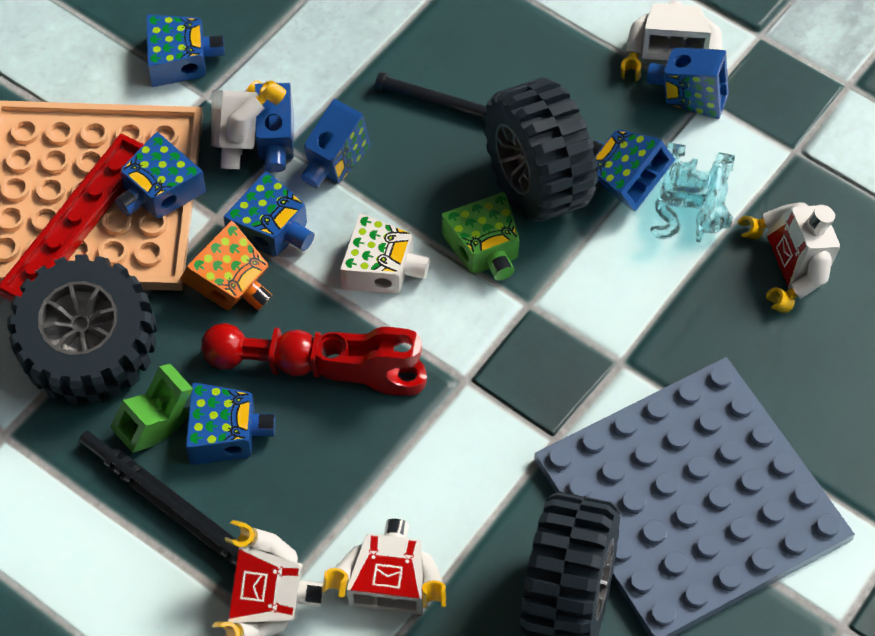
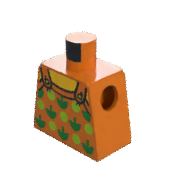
M233 221L191 261L180 277L183 283L229 311L241 298H244L259 311L273 296L257 282L267 270V262Z

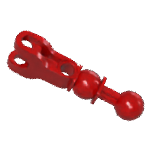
M223 323L215 324L206 330L201 339V354L204 360L211 367L219 370L233 369L242 363L243 359L269 361L272 374L278 375L279 369L283 373L294 377L303 376L313 371L314 377L323 375L331 380L363 383L384 394L403 396L419 394L427 383L424 364L419 360L422 353L420 336L415 331L405 328L379 327L366 334L329 332L321 335V332H315L314 337L309 332L300 329L289 330L281 334L280 328H274L272 340L245 338L244 334L236 326ZM401 343H407L412 346L406 352L394 351L396 346ZM333 354L339 355L335 358H327L328 356ZM411 372L417 377L412 381L406 382L398 377V373Z

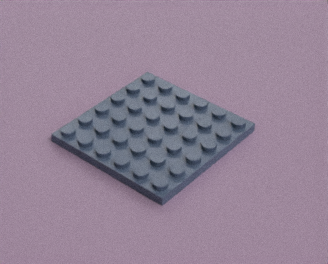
M727 357L535 452L534 460L555 493L565 492L610 501L619 508V539L612 580L649 636H676L851 542L855 535Z

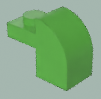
M171 364L159 366L146 394L122 401L110 428L132 453L153 447L177 431L189 416V411L186 409L185 404L193 388Z

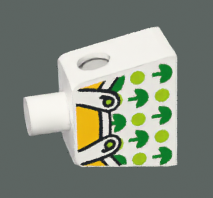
M359 214L340 268L341 288L345 290L397 294L401 291L406 275L422 279L426 278L430 258L413 254V235L410 232L370 216Z

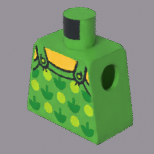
M505 192L442 213V235L471 273L476 274L490 269L494 278L498 281L507 279L514 273L515 269L510 261L515 260L519 255V235Z

